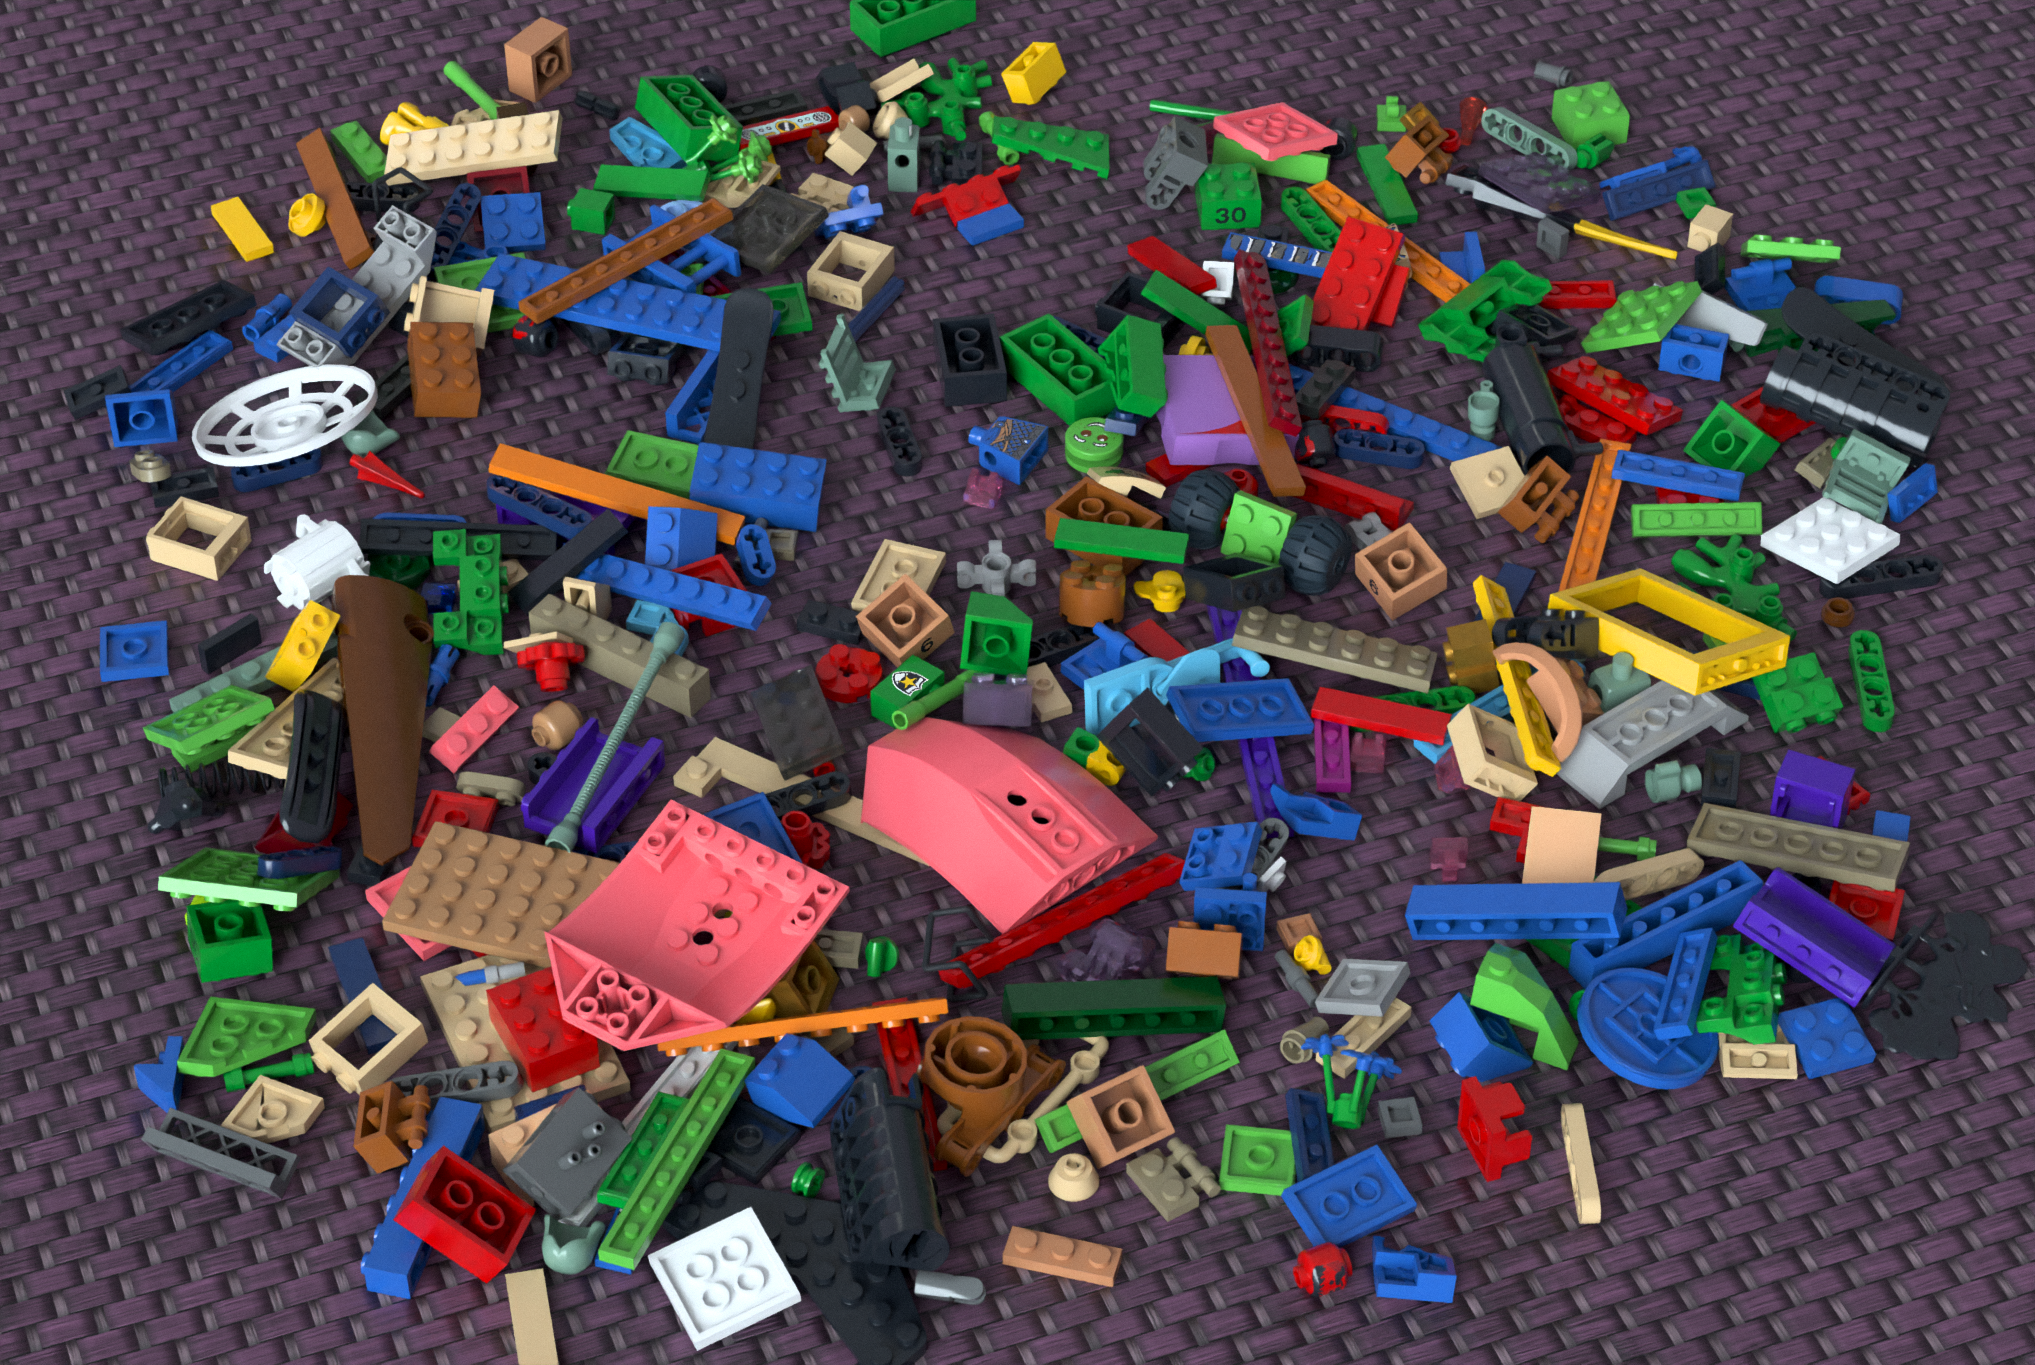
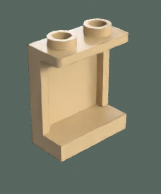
M421 276L418 284L412 283L409 301L415 303L413 313L407 312L404 331L409 332L410 322L473 323L476 354L481 356L485 346L494 290L482 288L481 292L430 282L427 281L426 276Z

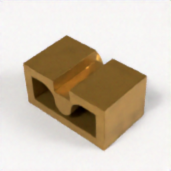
M1486 619L1447 627L1448 641L1443 642V649L1446 661H1452V665L1446 666L1450 685L1457 684V686L1468 687L1474 694L1498 688L1499 680L1493 654V641Z

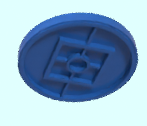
M1617 968L1595 977L1589 983L1579 1001L1577 1019L1583 1039L1604 1065L1629 1081L1656 1089L1687 1087L1696 1083L1707 1074L1718 1054L1719 1035L1717 1032L1699 1033L1695 1023L1693 1035L1658 1040L1653 1031L1667 976L1641 968Z

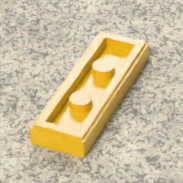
M239 197L211 205L212 215L246 262L274 253L272 242Z

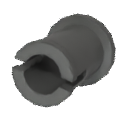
M1539 61L1534 71L1535 79L1554 83L1558 88L1568 87L1573 79V71L1569 70V67L1565 65L1558 67Z

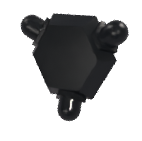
M192 780L176 781L165 786L166 796L160 799L155 818L148 823V830L152 834H159L165 829L180 831L199 826L212 817L219 818L223 816L225 807L222 803L214 801L202 788L193 787Z

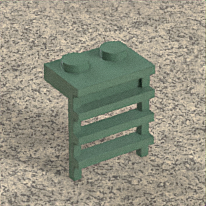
M839 314L836 317L839 325H836L826 349L821 350L822 358L819 366L821 369L827 368L828 370L825 380L827 383H833L834 385L831 394L833 398L840 399L838 406L840 413L879 409L896 368L892 360L864 363L844 314Z
M1853 429L1832 463L1833 467L1829 472L1830 476L1822 492L1823 497L1830 498L1876 523L1882 524L1888 507L1887 493L1895 487L1908 467L1911 458Z

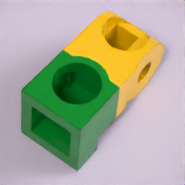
M1079 727L1076 728L1064 745L1063 753L1105 785H1116L1126 771V768L1103 745L1096 735Z

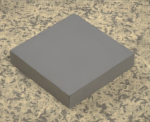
M1343 959L1315 1000L1318 1013L1383 1017L1411 974L1408 962Z

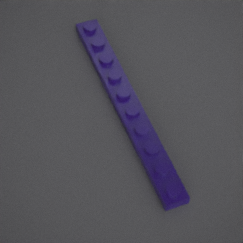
M1207 605L1215 644L1232 639L1242 610L1231 612ZM1241 657L1220 664L1224 683L1260 680L1259 677L1251 674V667ZM1274 737L1237 739L1255 821L1260 825L1268 818L1280 819L1287 825L1289 837L1294 836V830L1281 816L1270 792L1273 783L1283 785V788L1286 789ZM1273 831L1271 834L1267 833L1266 839L1278 838L1279 833L1277 831Z

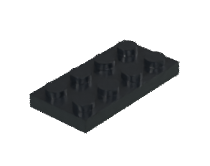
M222 280L120 329V332L125 342L152 356L161 355L178 343L193 340L195 335L205 330L218 328L221 322L246 314L247 310L256 306L257 303L254 294L226 280Z

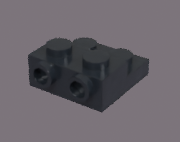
M1517 304L1499 310L1491 332L1496 335V331L1501 325L1515 324L1524 330L1527 342L1538 341L1541 347L1561 345L1575 340L1579 329L1537 304L1534 306Z
M626 333L608 351L607 375L615 376L621 381L639 379L645 380L650 385H664L675 376L676 362L685 354V344Z

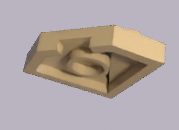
M259 1075L221 1124V1127L267 1144L305 1134L325 1108L324 1100L319 1096Z

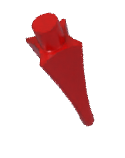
M371 451L368 452L365 458L358 454H354L351 457L349 464L359 469L357 479L394 488L418 498L425 497L423 491L394 472Z

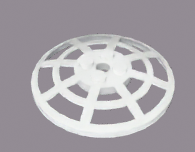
M326 364L320 367L307 366L277 373L241 387L211 406L196 422L192 431V441L198 455L204 460L224 466H253L296 457L332 442L357 426L374 408L378 398L377 387L372 376L366 371L347 365ZM344 381L334 393L302 394L303 383ZM356 384L367 391L368 398L353 407L350 400L344 395ZM289 387V398L270 403L256 411H252L244 406V404L260 396ZM308 402H324V403L320 406V405H318V404L308 403ZM335 405L343 408L344 412L326 418L325 414ZM231 412L243 418L231 428L227 436L208 435L214 426ZM340 422L333 429L327 431L326 433H322L326 429V427ZM253 424L251 435L239 436L245 428ZM255 443L256 447L240 452L235 445ZM205 444L225 445L230 455L208 451L205 449Z

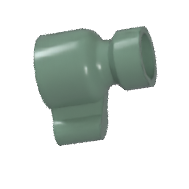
M1489 380L1482 381L1480 383V391L1472 393L1468 398V418L1471 421L1470 435L1485 441H1491L1495 437V422H1497L1500 406L1499 397L1493 393V383Z
M1677 760L1656 764L1655 769L1647 770L1645 773V787L1650 800L1653 803H1659L1678 798L1682 790L1686 793L1700 790L1702 778L1695 764L1680 767Z

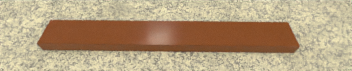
M318 128L297 142L296 146L316 195L324 200V214L343 261L352 270L368 260L375 251L327 137L321 128Z
M712 198L518 302L519 310L536 324H539L702 237L706 233L733 220L732 211L715 198Z
M1237 325L1207 326L1205 336L1273 497L1303 496L1306 486L1283 432L1268 426L1258 374Z

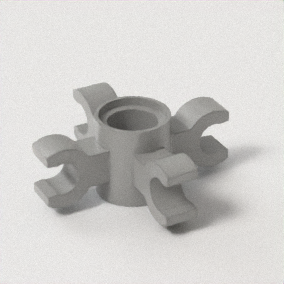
M988 540L989 553L983 557L982 565H974L967 561L957 563V583L959 588H970L974 584H982V588L987 594L1004 596L1010 591L1011 583H1020L1023 586L1036 585V574L1034 573L1036 572V561L1026 559L1018 564H1011L1010 557L1002 553V540Z

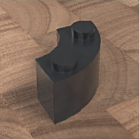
M855 62L823 68L816 77L826 104L838 116L841 111L853 105L862 107L866 112L876 109L878 105L876 91L870 88L868 80L864 81L862 72L857 70Z

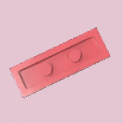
M493 685L432 745L429 753L455 774L517 712L519 706Z

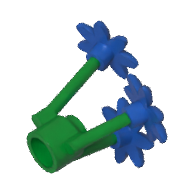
M1323 1034L1320 1039L1315 1037L1307 1038L1301 1049H1312L1313 1053L1319 1052V1057L1323 1059L1327 1095L1326 1112L1327 1115H1333L1332 1124L1347 1129L1361 1128V1123L1365 1122L1366 1109L1377 1079H1381L1382 1075L1394 1079V1073H1402L1401 1068L1393 1065V1058L1380 1057L1376 1051L1367 1054L1350 1049L1343 1050L1341 1054L1357 1058L1355 1069H1358L1353 1094L1342 1093L1339 1100L1335 1101L1331 1057L1333 1056V1051H1337V1047L1347 1046L1349 1042L1345 1040L1343 1035L1329 1037L1328 1034ZM1366 1072H1368V1075L1370 1077L1366 1085L1365 1091L1363 1093V1096L1361 1097Z

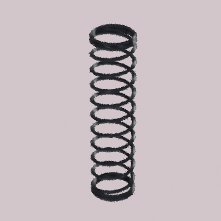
M227 760V787L225 791L218 764L214 761L213 792L211 793L204 765L200 763L199 788L203 789L204 779L207 792L213 799L216 794L217 773L221 791L227 797L230 791L231 772L236 792L241 795L244 788L245 771L249 788L255 793L258 783V771L254 770L253 789L248 769L240 766L241 779L239 790L232 763H229ZM187 764L185 766V779L192 780L193 787H195L190 766ZM173 766L171 770L172 783L179 781L176 768ZM164 767L158 770L161 798L166 796L165 786L169 784L167 771ZM259 771L264 789L266 791H269L271 787V775L268 774L267 786L263 772ZM275 778L278 787L282 790L285 779H282L280 784L279 778Z

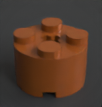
M1085 560L1071 562V568L1060 574L1059 616L1062 618L1063 615H1066L1067 622L1085 627H1094L1098 622L1104 624V620L1113 619V624L1123 620L1125 616L1126 577L1122 573L1123 567L1118 564L1091 565L1090 562Z

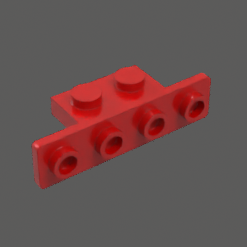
M1005 165L996 169L993 174L984 177L983 174H979L969 179L965 184L958 186L957 183H953L942 189V192L933 195L931 192L922 194L916 199L910 212L913 217L945 206L954 226L957 227V221L1008 204L1009 202L1001 186L1016 181L1022 169L1020 165L1013 167Z

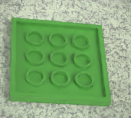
M206 847L160 875L158 891L170 892V896L174 898H190L192 895L204 896V900L208 902L220 903L225 902L226 899L239 900V905L246 907H257L263 903L273 905L275 910L293 911L295 907L297 908L302 903H305L306 900L338 879L340 869L283 879H270L257 875L258 856L264 854Z

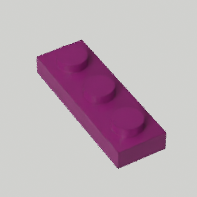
M1313 718L1315 725L1316 792L1350 793L1351 770L1348 725Z

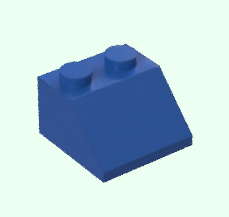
M170 389L105 395L114 447L178 441V416L174 393Z
M648 506L645 565L670 571L715 556L718 513L686 508Z
M1458 992L1429 1020L1437 1033L1435 1035L1436 1041L1448 1052L1452 1059L1450 1061L1452 1068L1462 1077L1476 1076L1478 1081L1484 1082L1527 1069L1533 1064L1507 1018L1470 1005L1471 997Z
M786 1033L747 1076L744 1082L754 1105L782 1120L814 1128L853 1084L855 1078L848 1069L815 1040Z

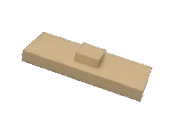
M559 632L530 634L526 638L504 642V648L517 653L544 642L573 643V638Z

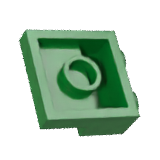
M1815 652L1787 659L1786 667L1752 677L1774 733L1786 730L1789 734L1796 733L1806 728L1808 724L1816 722L1818 725L1829 724L1837 719L1838 713L1843 708L1831 677L1825 678Z

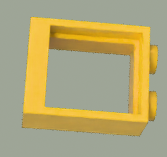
M310 600L293 621L265 678L295 692L312 673L341 615Z

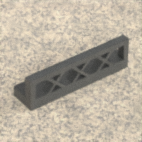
M169 1108L159 1130L147 1127L141 1139L156 1152L282 1199L301 1159L298 1155L173 1108ZM177 1120L187 1123L191 1133L190 1136L180 1139L170 1135ZM195 1127L203 1130L197 1132ZM216 1134L219 1135L223 1147L212 1151L202 1147L200 1140ZM227 1139L232 1140V1141H235V1142H233V1143H231V1144H228ZM248 1146L251 1147L255 1159L244 1163L234 1159L231 1152ZM259 1151L267 1154L260 1156ZM276 1158L287 1161L279 1177L276 1174L265 1171L263 1164Z

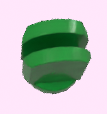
M1601 132L1577 147L1578 159L1576 166L1591 169L1607 160L1614 149V142L1606 139V136Z

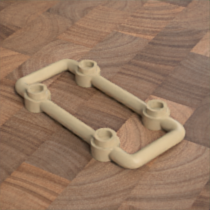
M1104 1036L1080 1038L1092 1044L1093 1047L1089 1051L1076 1052L1071 1057V1071L1027 1120L1019 1119L1009 1125L1008 1141L1000 1149L989 1145L982 1157L993 1163H1004L1013 1158L1016 1153L1030 1152L1037 1143L1038 1127L1034 1119L1057 1109L1079 1083L1089 1084L1098 1077L1100 1060L1109 1049L1107 1038ZM1039 1039L1022 1040L1027 1049L1031 1044L1038 1045ZM948 1101L947 1109L940 1115L937 1121V1128L942 1135L954 1126L953 1123L959 1120L962 1111L952 1107Z

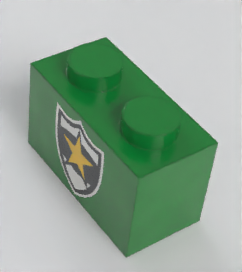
M915 655L910 656L870 691L871 716L898 729L892 722V714L910 702L917 701L944 685V671Z

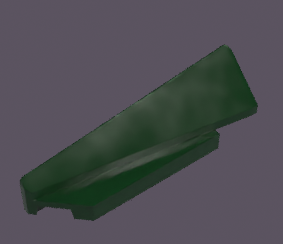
M1886 300L1831 304L1874 336H1876L1874 329L1883 321H1892L1896 316ZM1781 308L1746 311L1765 320V323L1768 324L1759 344L1755 346L1745 344L1748 357H1754L1778 349L1779 353L1784 345L1797 350L1800 349L1804 340L1787 327L1782 317Z

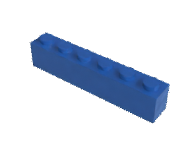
M1739 860L1626 916L1620 938L1579 939L1573 942L1568 973L1586 989L1595 977L1606 971L1617 968L1643 969L1673 954L1679 933L1711 927L1717 932L1735 923L1753 895L1756 896L1763 887V881L1742 860Z
M1620 882L1413 885L1405 917L1413 940L1620 938L1627 905Z
M440 1097L435 1109L430 1110L429 1114H427L426 1121L429 1124L428 1136L423 1138V1146L420 1149H413L412 1160L409 1166L403 1167L400 1175V1187L397 1193L392 1194L389 1198L386 1218L383 1223H378L375 1229L374 1244L371 1251L365 1252L362 1258L361 1274L365 1275L367 1291L406 1299L412 1298L433 1247L393 1219L423 1165L443 1145L468 1163H471L485 1131L482 1104Z

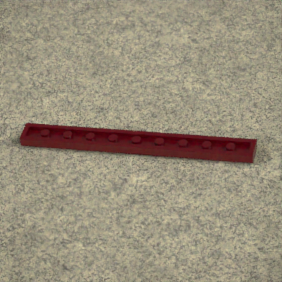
M1239 249L1234 257V263L1268 426L1297 437L1302 429L1267 263L1258 253H1248Z

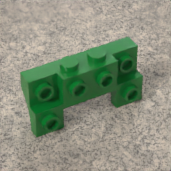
M1501 260L1420 322L1418 327L1424 340L1444 343L1448 353L1468 356L1477 352L1480 348L1479 346L1489 339L1484 328L1496 319L1499 310L1514 306L1515 304L1534 306L1543 300V296L1553 288L1549 279L1537 277L1529 273L1514 260Z
M466 529L433 531L434 565L460 566V611L433 613L435 648L448 644L453 646L452 648L467 649L484 656L504 654V613H509L508 593L503 594V586H509L508 567L503 566V547L500 534L467 536Z
M1741 934L1717 936L1718 939L1710 970H1730L1727 997H1711L1701 1001L1696 1019L1698 1032L1731 1034L1745 1039L1753 1045L1776 1042L1779 1007L1785 1004L1782 985L1787 984L1784 960L1757 942L1744 946Z

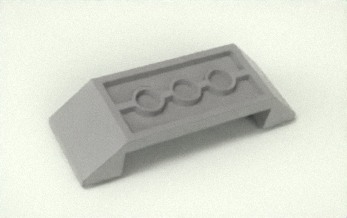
M393 205L373 228L383 242L352 280L379 295L391 313L352 358L346 356L336 344L297 321L294 322L276 345L309 366L320 367L326 364L353 365L410 297L412 283L418 284L421 276H427L430 273L437 234L436 230ZM345 292L320 322L339 333L365 302Z
M1661 680L1582 726L1575 749L1564 762H1560L1562 769L1556 774L1598 809H1601L1625 794L1627 775L1709 726L1714 727L1721 734L1725 735L1747 722L1749 716L1716 690L1695 696Z

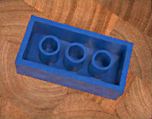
M699 442L689 499L745 516V523L755 524L757 518L761 517L768 521V526L816 532L825 485L827 459Z

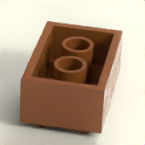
M410 322L407 351L414 417L477 418L481 389L473 323Z
M1086 476L1046 509V539L1054 543L1060 518L1162 530L1163 517ZM1068 550L1097 566H1104L1106 564L1121 565L1123 567L1122 573L1125 576L1145 560Z

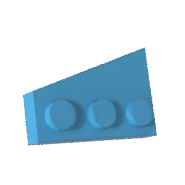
M628 117L609 130L610 140L633 166L682 169L687 166V163L657 131L631 117Z

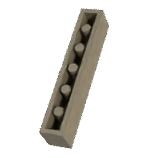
M548 594L529 612L531 634L559 632L572 637L573 643L584 645L585 661L578 664L629 689H635L646 665L651 659L652 642L551 594ZM673 653L660 667L646 697L691 718L711 699L709 669Z

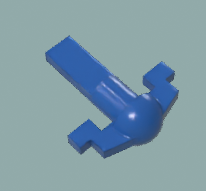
M1694 146L1682 147L1680 149L1675 148L1672 151L1676 156L1664 163L1668 171L1688 162L1690 164L1700 162L1702 157L1699 150Z

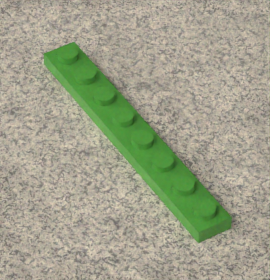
M720 1049L599 1247L600 1261L635 1270L746 1085L744 1080L755 1069V1057Z

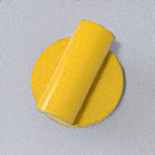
M1305 936L1296 945L1294 959L1297 966H1302L1306 971L1317 970L1320 975L1328 974L1331 971L1330 962L1321 941L1317 937Z

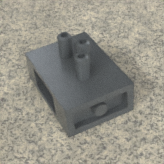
M578 1087L560 1099L502 1171L548 1214L559 1221L574 1212L632 1140V1137L625 1131L624 1125L618 1119L609 1116L598 1106V1101L592 1094L582 1091Z

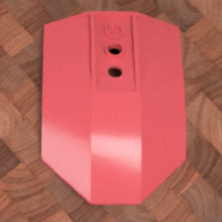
M924 717L904 730L896 729L868 746L861 824L865 822L885 833L934 868L958 889L1002 934L1026 923L1147 847L1158 838V835L1091 773L1040 738L1013 729ZM1011 794L1021 795L1026 799L1027 803L1022 806H1015L1008 801L1007 797ZM1032 818H1045L1049 823L1039 824Z
M670 800L632 850L601 885L548 933L544 931L563 1020L623 1051L727 1028L749 1013L791 969L847 896L850 887L674 800ZM722 909H728L733 912L729 918L718 919L714 916L716 912ZM702 931L710 932L714 936L713 940L705 945L696 944L693 938Z

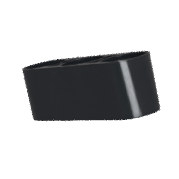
M1310 325L1308 344L1302 350L1292 353L1293 359L1305 366L1321 367L1326 360H1338L1345 365L1355 367L1356 371L1373 372L1381 365L1384 339L1381 335L1372 331Z

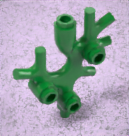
M951 58L948 60L947 65L953 74V79L945 80L934 63H921L919 68L929 64L934 74L919 83L928 93L942 96L939 100L928 102L922 93H913L911 88H908L900 93L902 99L881 102V108L887 102H897L908 115V118L912 120V125H918L920 128L927 126L930 123L931 117L941 118L943 133L955 137L957 141H963L966 138L963 109H981L982 97H976L978 89L992 86L990 75L976 78L977 75L988 70V65L984 60L971 66L960 65L956 58Z
M1737 534L1732 535L1725 547H1717L1704 537L1697 541L1695 547L1719 563L1721 567H1712L1703 558L1688 549H1680L1674 554L1671 565L1674 566V570L1678 574L1697 585L1722 587L1730 593V595L1725 593L1717 594L1711 599L1712 601L1789 635L1790 642L1795 639L1797 631L1787 624L1788 620L1782 616L1783 605L1775 597L1780 593L1778 584L1776 582L1766 585L1751 584L1754 570L1763 565L1766 559L1760 552L1753 555L1750 549L1740 548L1743 543L1741 536ZM1679 582V583L1677 584V585H1679V586H1681V587H1683V588H1686V589H1688V590H1690V591H1692V592H1694V593H1697L1696 591H1694L1693 589H1691L1689 586H1687V585L1684 584L1683 582Z

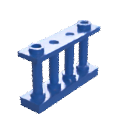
M653 204L650 207L652 224L628 241L621 240L612 234L602 239L604 256L671 221L676 216ZM706 233L702 237L683 246L688 252L669 265L657 260L629 275V277L637 282L696 294V287L721 269L735 277H739L741 275L740 256L738 250ZM699 258L710 262L690 277L680 273V271Z

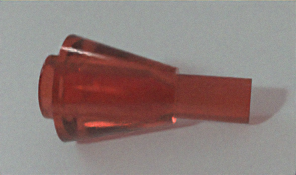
M1477 97L1465 98L1459 104L1461 126L1463 129L1460 139L1461 144L1466 146L1472 143L1473 134L1481 123L1484 111L1488 109L1487 104Z

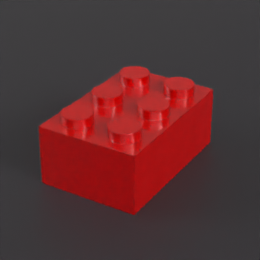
M552 966L486 990L490 1020L532 1093L600 1067L597 1037L563 1020Z
M443 1145L423 1165L393 1220L487 1284L508 1265L536 1209Z

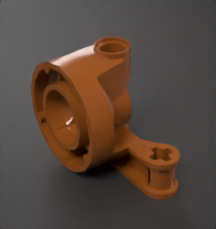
M960 1017L948 1020L935 1028L925 1044L924 1058L920 1062L916 1073L919 1074L924 1084L930 1086L944 1100H947L952 1107L962 1111V1114L956 1124L941 1137L935 1148L934 1158L939 1161L946 1160L958 1167L962 1175L965 1177L970 1176L979 1165L989 1145L1003 1130L1008 1133L1009 1125L1022 1118L1025 1107L1037 1094L1045 1090H1051L1056 1086L1064 1073L1066 1062L1062 1059L1055 1060L1041 1052L1040 1047L1036 1044H1031L1026 1049L1021 1038L1009 1027L986 1017Z

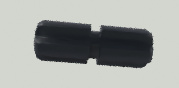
M578 91L576 93L574 103L577 106L591 112L594 111L595 114L609 120L618 119L621 111L619 105L605 99L602 100L600 97L586 91Z

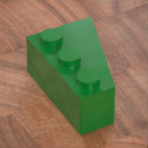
M1127 315L1097 348L1099 355H1103L1106 358L1107 363L1103 367L1105 373H1109L1112 376L1113 381H1111L1110 387L1117 408L1150 418L1166 404L1168 399V390L1165 386L1166 365L1163 360L1164 339L1161 335V324Z

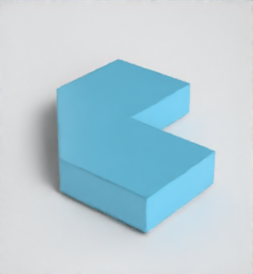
M637 600L626 620L627 630L653 635L650 640L653 643L654 636L663 622L675 623L682 628L685 634L678 650L674 652L682 657L689 643V636L684 627L678 624L671 609Z

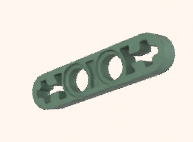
M1499 106L1484 111L1481 122L1488 134L1555 172H1565L1572 170L1576 166L1577 153L1566 142L1504 107ZM1516 125L1522 130L1521 140L1516 139L1514 135ZM1538 138L1544 143L1543 153H1540L1536 148Z

